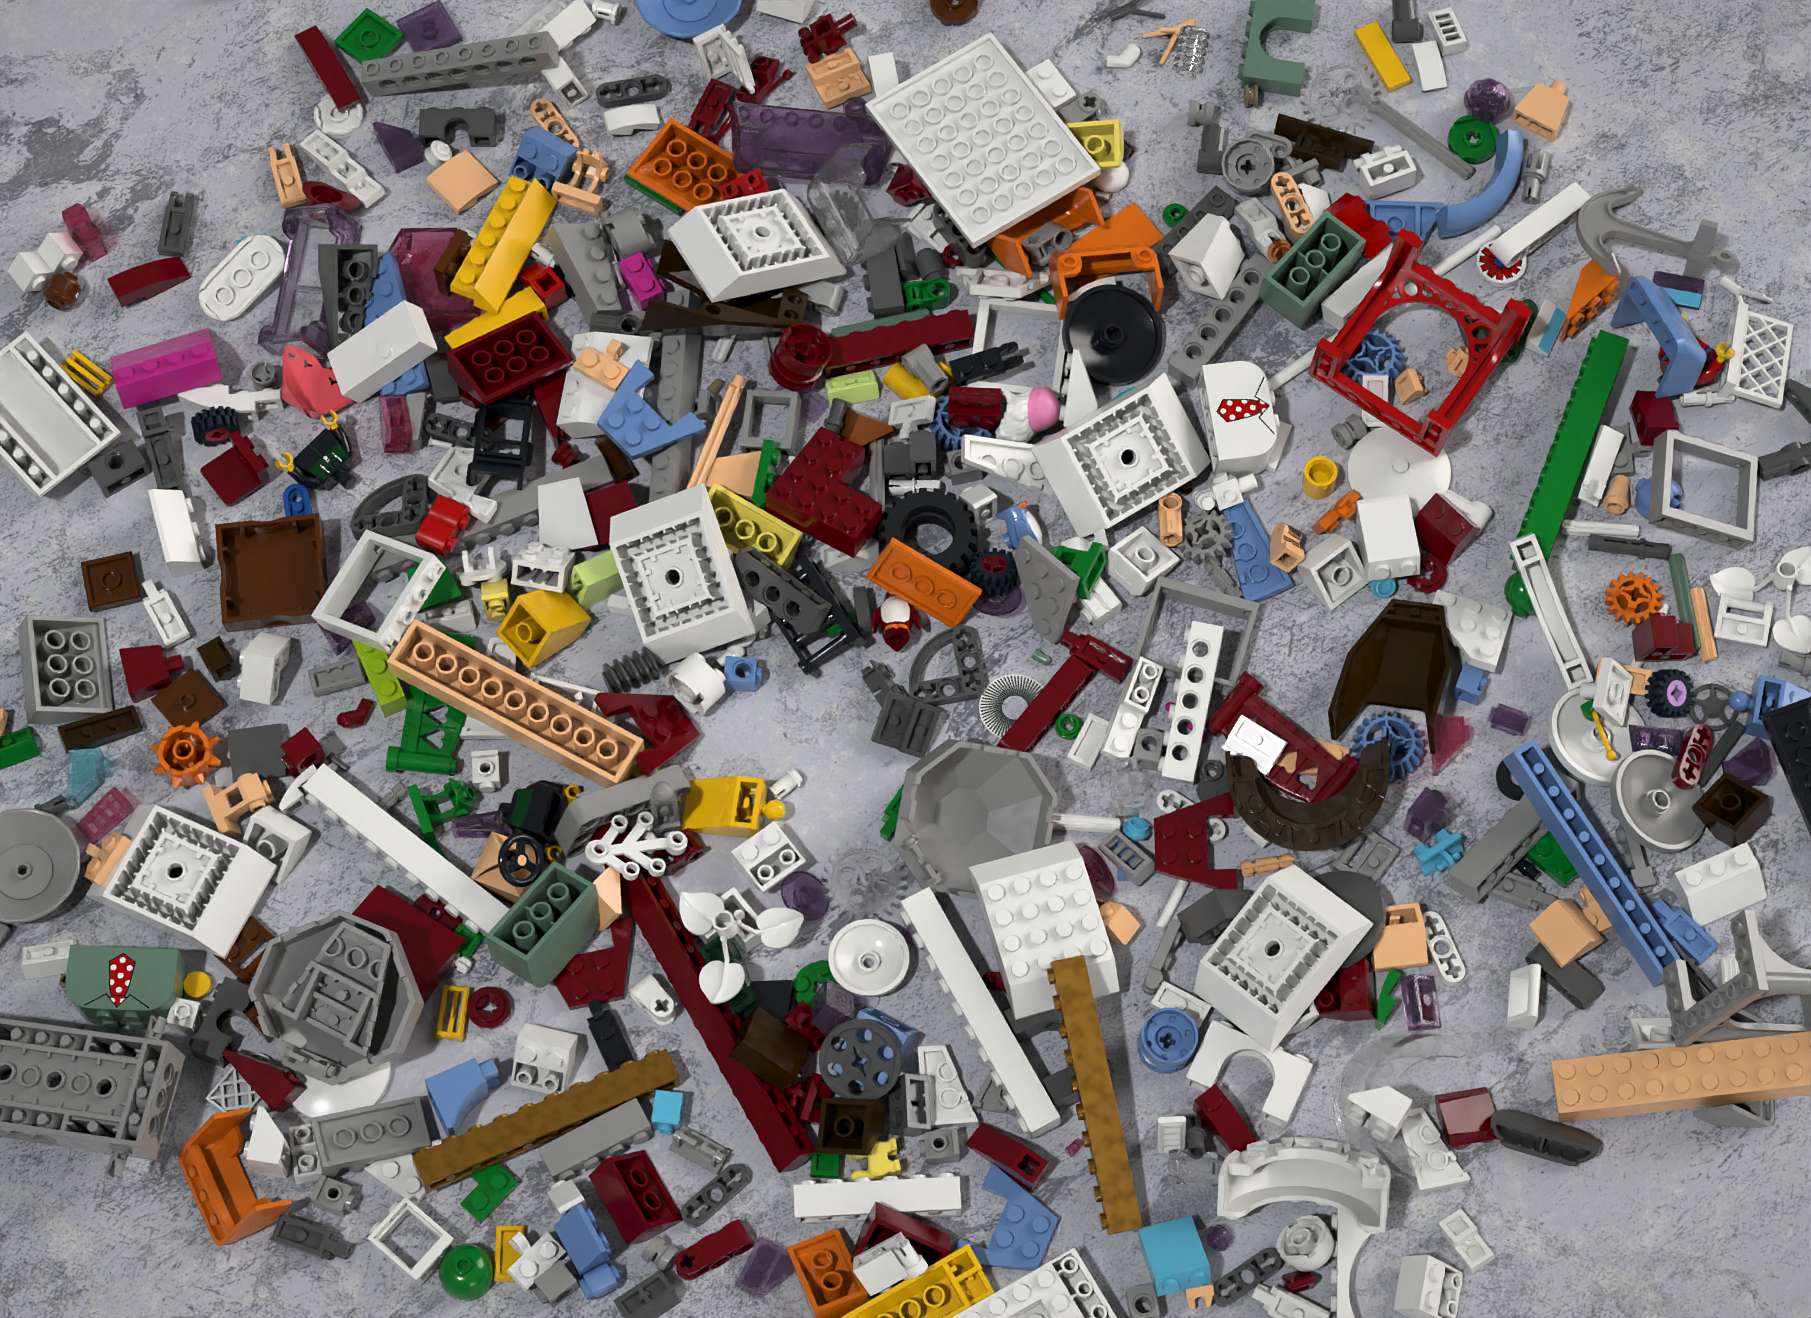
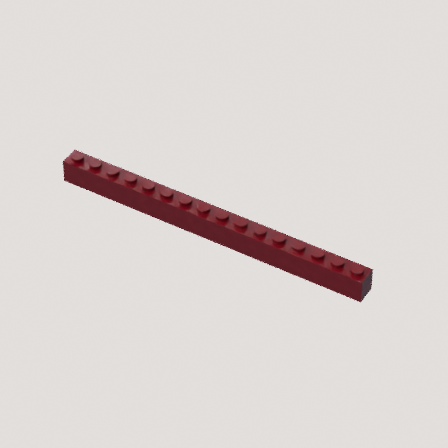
M615 822V825L623 826L621 822ZM611 823L597 827L590 842L601 840L609 830ZM627 824L625 832L619 833L611 845L622 844L632 830L629 824ZM595 850L598 854L603 853L601 850ZM624 855L615 856L624 863L634 862ZM604 864L605 870H606L608 867H610L609 865ZM639 864L640 870L635 880H627L620 873L621 896L629 908L630 914L637 922L643 937L647 940L657 961L666 973L669 982L678 994L682 1005L687 1010L695 1028L699 1031L707 1049L711 1052L719 1066L720 1072L724 1075L732 1089L733 1095L737 1098L747 1119L756 1131L760 1142L764 1145L773 1165L779 1173L798 1169L816 1153V1149L783 1092L729 1057L742 1021L730 1000L720 1004H712L701 990L699 975L702 968L708 964V961L692 933L684 926L681 915L661 879L652 876L649 870ZM627 869L628 873H635L633 869Z

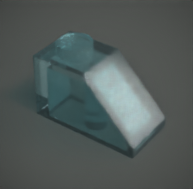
M100 748L68 750L67 800L72 809H78L105 783V773H109V759L104 756Z

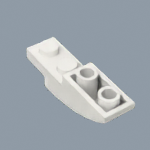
M213 384L210 387H197L177 394L181 405L196 413H202L201 410L203 409L210 410V407L213 406L215 409L219 406H223V408L228 406L231 409H235L239 422L259 421V412L284 410V400L281 397L280 389L266 388L258 392L238 391L236 394H231L228 385Z
M1140 656L1108 723L1105 731L1107 736L1100 754L1123 765L1128 761L1138 729L1144 715L1148 713L1164 667Z

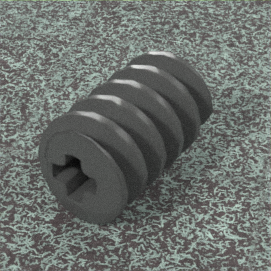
M642 647V656L637 651H632V660L627 655H623V664L614 659L613 668L607 663L603 664L602 676L610 693H614V687L624 692V683L633 688V679L635 678L642 684L644 674L650 680L653 679V670L660 675L656 661L647 647Z

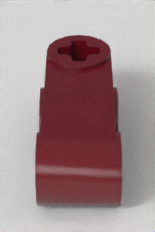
M740 1219L732 1221L721 1230L705 1236L694 1245L678 1253L675 1261L677 1274L683 1280H694L704 1273L720 1267L729 1259L745 1253L755 1243ZM688 1261L689 1264H693V1268L689 1269L687 1266H684V1262Z

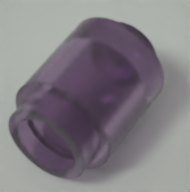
M1498 703L1497 708L1491 707L1487 721L1491 722L1490 728L1515 736V734L1522 736L1528 720V716L1524 715L1523 711Z

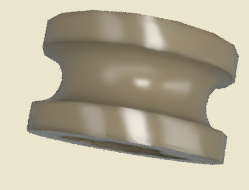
M1245 84V107H1248L1249 104H1253L1254 107L1258 106V84H1254L1253 87Z

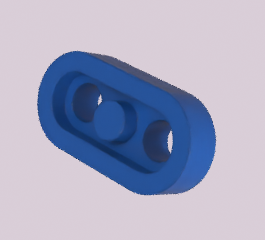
M300 484L288 486L283 493L285 516L313 514L310 495L306 487ZM296 497L302 498L299 502H293Z

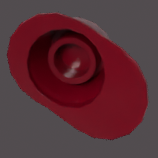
M309 181L302 186L303 193L307 197V209L312 214L323 219H334L339 216L341 211L354 210L360 205L359 199L354 195L323 182Z

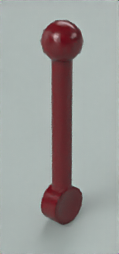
M786 69L782 77L770 86L763 98L783 81L791 79L793 72Z

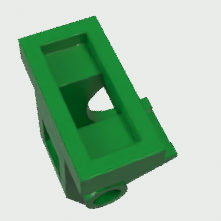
M1092 542L1088 551L1071 549L1065 546L1048 548L1047 551L1080 577L1076 590L1078 598L1088 600L1108 561L1103 544Z
M449 778V782L443 786L444 791L431 796L420 795L417 784L407 787L426 842L437 840L433 831L434 827L453 820H465L470 816V812L477 809L474 803L475 794L469 785L463 784L461 780L457 781ZM451 800L453 808L439 814L436 805Z

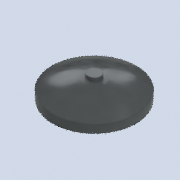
M1331 871L1320 874L1313 879L1373 923V926L1339 967L1338 970L1357 963L1375 947L1385 927L1386 907L1380 892L1366 877L1350 871Z

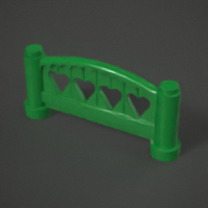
M439 631L473 650L476 648V637H471L470 634ZM410 684L400 747H388L386 772L397 773L398 770L447 776L456 774L458 759L453 758L452 754L459 742L462 727L465 725L466 714ZM444 705L448 708V712L445 714L447 721L442 725L437 724L425 714ZM436 730H442L445 733L444 737L441 738L443 746L440 749H434L421 737Z

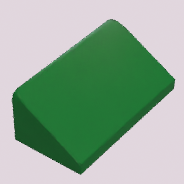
M30 726L0 737V770L40 755Z

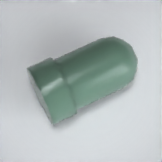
M1038 649L1032 654L1031 658L1045 666L1051 662V659Z

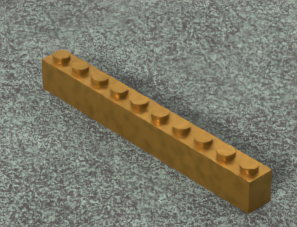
M1080 955L1050 962L1051 968L1046 969L1049 984L1055 985L1057 994L1052 996L1055 1012L1060 1011L1062 1022L1058 1023L1061 1039L1066 1038L1068 1049L1064 1050L1067 1066L1072 1065L1074 1076L1070 1077L1072 1092L1078 1093L1080 1104H1076V1112L1079 1121L1084 1120L1086 1129L1081 1134L1084 1147L1090 1148L1092 1157L1087 1159L1090 1175L1096 1176L1097 1186H1093L1096 1202H1101L1103 1213L1099 1214L1102 1230L1107 1229L1108 1234L1111 1235L1143 1228L1085 956Z
M667 1049L662 1051L653 1050L639 1061H627L620 1065L619 1069L610 1073L609 1071H603L589 1082H577L563 1093L554 1092L544 1097V1101L536 1104L527 1103L513 1114H501L492 1120L493 1122L484 1126L482 1124L475 1125L469 1128L467 1133L458 1137L457 1135H451L443 1139L441 1144L432 1148L431 1146L422 1147L412 1156L413 1165L425 1192L428 1193L556 1139L634 1098H637L638 1102L641 1103L655 1097L656 1090L669 1091L679 1087L680 1077Z

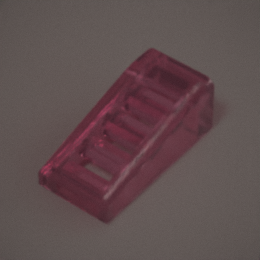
M114 786L76 826L95 845L130 815L134 808L127 798ZM115 801L121 805L118 809L113 805ZM107 808L113 813L111 817L105 813ZM99 815L106 821L103 825L96 819ZM91 822L98 829L96 833L87 826Z

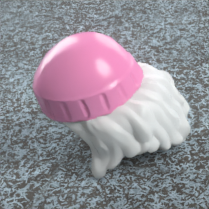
M1034 387L1030 391L1017 395L1007 390L1002 391L1001 395L1005 396L1007 405L1004 418L1001 419V424L995 432L996 439L1027 443L1038 432L1054 426L1059 420L1061 408L1059 399L1054 391L1049 387Z

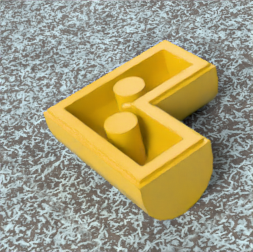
M937 361L936 364L948 377L949 383L946 384L944 390L937 394L930 393L918 377L910 375L901 363L894 364L883 378V384L902 400L931 395L937 399L955 381L951 370L940 361Z

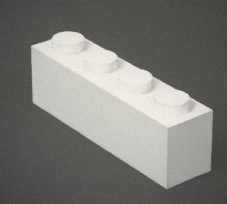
M1392 243L1377 253L1372 260L1363 265L1349 280L1344 281L1334 293L1324 299L1321 303L1324 321L1338 330L1342 329L1385 269L1393 246Z

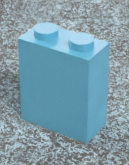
M1192 1215L1138 1229L1140 1248L1157 1297L1211 1283L1209 1262Z

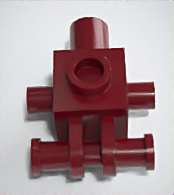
M829 13L826 16H820L817 21L809 25L811 32L808 27H802L798 30V35L801 37L800 45L804 54L808 56L809 63L814 64L820 60L818 52L823 51L827 56L830 53L838 52L839 48L847 44L844 34L858 26L857 20L852 13L837 21Z

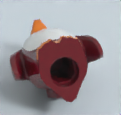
M887 591L883 604L872 615L871 632L874 633L879 625L885 643L898 652L910 640L913 623L918 631L921 630V619L918 611L912 605Z

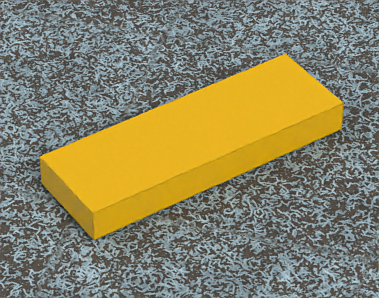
M1377 21L1354 31V36L1388 93L1410 84L1411 79Z

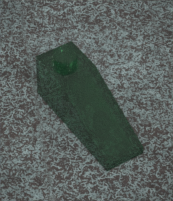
M719 936L699 948L706 964L715 960L724 963L722 942ZM727 939L729 964H740L745 973V980L741 990L732 999L726 1001L732 1015L736 1016L756 1003L757 999L746 965L735 943Z

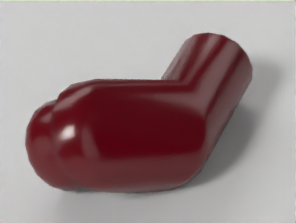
M362 698L356 710L338 714L337 724L343 728L362 726L371 711L373 703L368 699Z
M987 972L981 977L987 989L1003 990L1007 995L1000 972Z

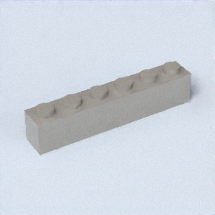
M1555 769L1575 801L1578 802L1581 799L1578 782ZM1525 794L1512 809H1509L1504 814L1503 818L1494 827L1488 829L1485 836L1477 844L1470 847L1468 853L1459 862L1452 865L1448 872L1451 888L1474 903H1477L1549 831Z

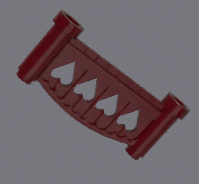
M1246 671L1239 676V683L1206 721L1205 729L1215 737L1219 733L1223 734L1227 740L1241 715L1248 719L1257 717L1256 723L1273 734H1277L1279 738L1288 742L1281 755L1297 750L1294 772L1286 773L1284 766H1278L1276 763L1273 765L1268 776L1260 771L1258 772L1261 778L1270 785L1304 802L1325 800L1340 792L1353 778L1359 762L1347 753L1338 761L1258 696L1264 689V686ZM1318 767L1314 789L1307 790L1304 783L1296 781L1298 773Z

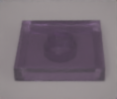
M440 0L396 20L398 28L404 34V38L413 53L451 47L463 41L460 32Z

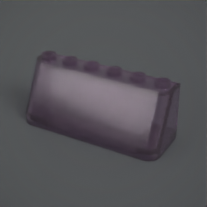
M732 102V159L734 167L738 172L746 174L756 168H760L763 176L866 186L874 185L880 180L888 140L886 134L870 115Z

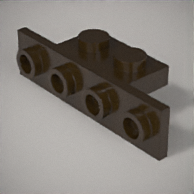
M1280 113L1278 114L1274 130L1275 135L1295 142L1291 157L1302 159L1304 162L1316 158L1319 165L1338 171L1345 157L1355 160L1360 158L1362 154H1372L1375 141Z

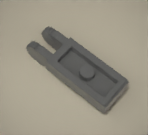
M171 191L168 206L165 208L158 244L159 255L184 257L194 204L193 193L187 192L184 206L177 207L179 194L176 191Z

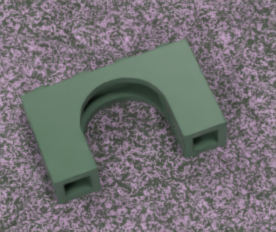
M1316 0L1250 1L1248 15L1253 17L1252 22L1247 21L1245 36H1248L1249 40L1248 43L1243 42L1241 57L1245 58V64H1239L1237 77L1242 79L1241 89H1244L1245 84H1248L1249 87L1258 84V91L1300 97L1305 63L1273 58L1262 49L1260 41L1265 35L1276 30L1310 34Z

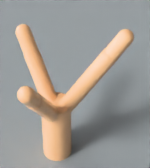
M1190 18L1174 27H1160L1158 31L1144 33L1142 37L1172 35L1159 61L1163 65L1178 35L1194 28L1195 23Z

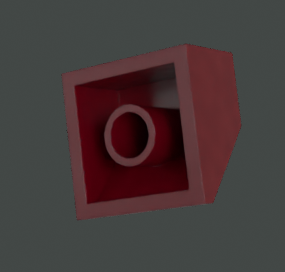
M1437 492L1419 511L1414 520L1418 543L1431 555L1438 557L1446 568L1481 530L1445 495Z

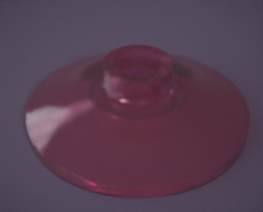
M1088 846L1079 848L1078 851L1083 858L1090 883L1103 893L1108 894L1112 892L1115 887L1114 879L1105 861L1092 848Z

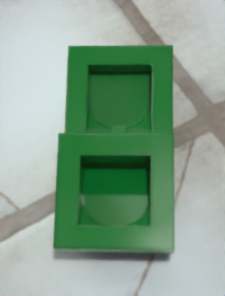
M1391 968L1386 977L1377 1003L1375 1028L1379 1031L1393 1012L1396 1001L1389 996L1398 984L1401 973Z

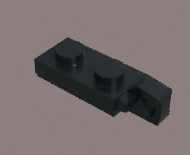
M598 999L588 1002V1008L593 1016L587 1019L588 1027L610 1073L619 1069V1066L623 1063L634 1060L610 1010L608 1009L603 1012Z

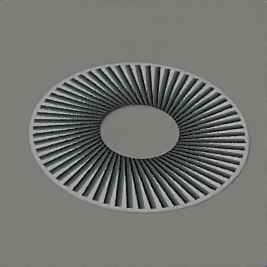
M1018 674L1002 676L991 682L986 687L979 702V713L985 727L993 735L1002 738L1016 721L1004 715L1002 704L1005 699L1010 696H1020L1029 706L1043 689V686L1030 677Z

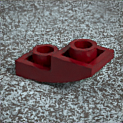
M758 56L750 65L755 86H753L755 93L750 94L742 85L736 91L737 101L759 104L776 76L780 65L779 59Z

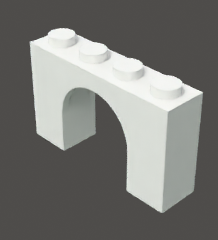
M1212 1020L1187 1073L1185 1085L1204 1093L1216 1083L1222 1069L1230 1061L1240 1057L1257 1059L1269 1069L1273 1079V1087L1261 1111L1260 1119L1286 1129L1311 1074L1313 1064L1309 1063V1059L1300 1054H1294L1293 1056L1284 1052V1049L1279 1045L1271 1053L1245 1032L1241 1033L1235 1030L1228 1022Z

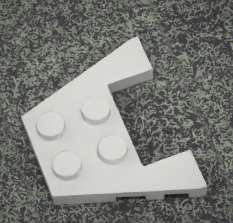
M450 447L429 476L428 487L466 506L471 515L484 523H488L498 509L497 501L478 496V493L491 475L478 473L476 485L468 486L466 484L468 464L473 461L474 448ZM499 450L498 453L509 454V451Z

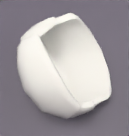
M1123 161L1121 167L1101 169V175L1090 180V185L1104 192H1118L1125 187L1129 177V170Z

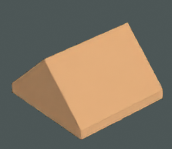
M608 867L593 882L598 892L600 922L596 928L598 931H604L622 914L620 872L612 867Z
M1570 898L1556 899L1528 926L1561 968L1604 941L1602 936Z

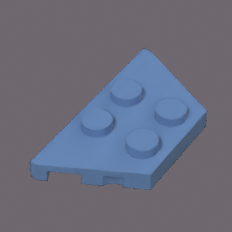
M1364 200L1367 205L1365 210L1368 215L1374 219L1383 220L1390 228L1389 235L1393 240L1392 244H1394L1396 235L1401 228L1415 232L1425 242L1436 223V213L1443 209L1444 203Z

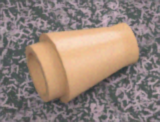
M1616 475L1614 477L1613 483L1603 499L1604 509L1607 512L1619 515L1628 508V477L1624 475Z

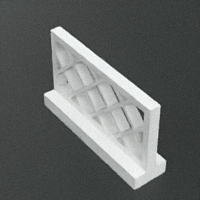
M1738 302L1729 318L1726 337L1728 347L1724 350L1725 354L1729 348L1734 349L1735 356L1732 359L1724 360L1725 365L1721 369L1717 396L1728 398L1730 394L1779 409L1783 401L1793 324L1748 311L1749 304ZM1749 320L1757 322L1762 329L1754 331L1748 324ZM1776 328L1785 331V337L1778 339L1772 329ZM1766 333L1772 343L1765 345L1758 336ZM1752 339L1758 349L1751 351L1745 342ZM1776 347L1782 354V357L1775 359L1769 349ZM1763 353L1769 362L1762 365L1756 358V355ZM1749 359L1755 369L1748 371L1742 362ZM1772 366L1779 374V377L1774 379L1766 371V369ZM1760 373L1766 383L1759 385L1752 376ZM1746 379L1752 389L1747 390L1739 387V381ZM1770 386L1776 394V398L1767 396L1763 389Z

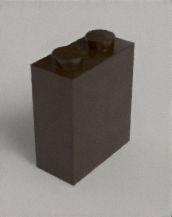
M757 1006L743 1020L729 1057L783 1092L790 1084L794 1086L801 1078L803 1072L800 1069L809 1057L807 1050L811 1041Z

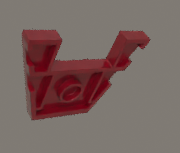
M600 692L597 693L594 699L606 718L628 712L645 735L653 749L639 752L635 760L647 777L652 776L658 768L665 766L675 755L678 756L690 747L700 736V733L673 695Z
M1230 792L1154 818L1155 868L1157 874L1186 882H1195L1205 885V887L1210 889H1238L1237 869H1208L1206 819L1234 818V803Z
M632 916L615 919L610 924L614 947L575 955L553 979L555 986L570 1010L588 1007L587 1003L594 999H598L600 1004L623 1000L632 931L634 928Z

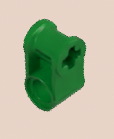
M943 278L911 281L901 287L906 299L905 312L927 308L929 311L944 309L951 303L950 285ZM936 292H944L940 296L934 295Z

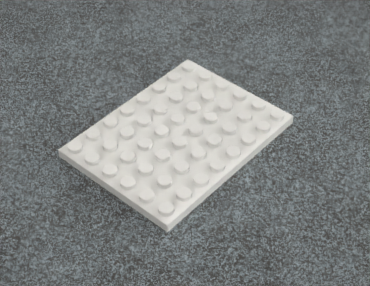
M991 32L865 104L866 111L910 168L914 170L973 249L1101 175L1100 167Z

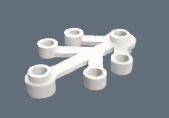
M644 811L638 815L637 824L622 844L611 845L619 833L625 832L628 824L626 817L616 815L612 818L610 828L601 840H593L587 844L585 857L594 866L609 865L630 881L638 877L640 870L638 864L649 870L652 876L660 877L665 871V862L660 858L652 860L641 852L666 849L671 855H681L686 850L688 840L682 832L675 831L671 832L666 838L638 841L645 830L652 827L654 821L652 814ZM641 819H648L649 823H643ZM615 822H621L623 826L619 827L615 825ZM673 839H678V840H680L681 842H680V843H676V842L673 841ZM594 850H601L603 853L598 854ZM624 855L634 862L624 863L615 856ZM658 865L661 867V870H656L653 866ZM627 869H633L635 873H628Z

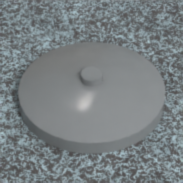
M1647 749L1631 754L1616 767L1610 784L1612 806L1623 828L1639 844L1656 852L1675 853L1693 844L1700 837L1705 825L1692 810V806L1702 797L1703 793L1698 782L1687 790L1679 789L1673 783L1671 777L1676 758L1658 750Z

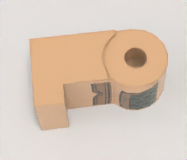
M1280 522L1274 528L1271 535L1270 563L1287 573L1305 558L1304 550L1300 549L1299 544L1302 536L1300 531L1285 522ZM1282 556L1285 562L1281 561L1279 558Z

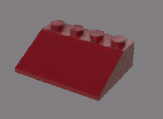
M536 311L446 352L450 375L462 390L484 405L492 403L574 363L572 356Z
M377 885L352 913L354 916L398 934L425 1006L463 947L466 939L380 885Z

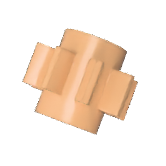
M1460 346L1457 350L1452 347L1445 357L1447 359L1445 362L1448 363L1446 366L1447 370L1460 378L1468 363V347Z

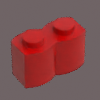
M439 495L415 535L417 545L426 547L428 550L443 557L449 551L452 552L458 543L457 535L461 530H465L470 523L471 517L469 516L468 508L443 495Z

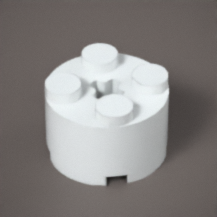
M697 652L687 656L665 677L667 688L669 689L672 686L676 692L673 694L676 701L692 714L699 711V716L703 715L725 693L723 684L725 676L716 668L712 669L706 663L704 657Z

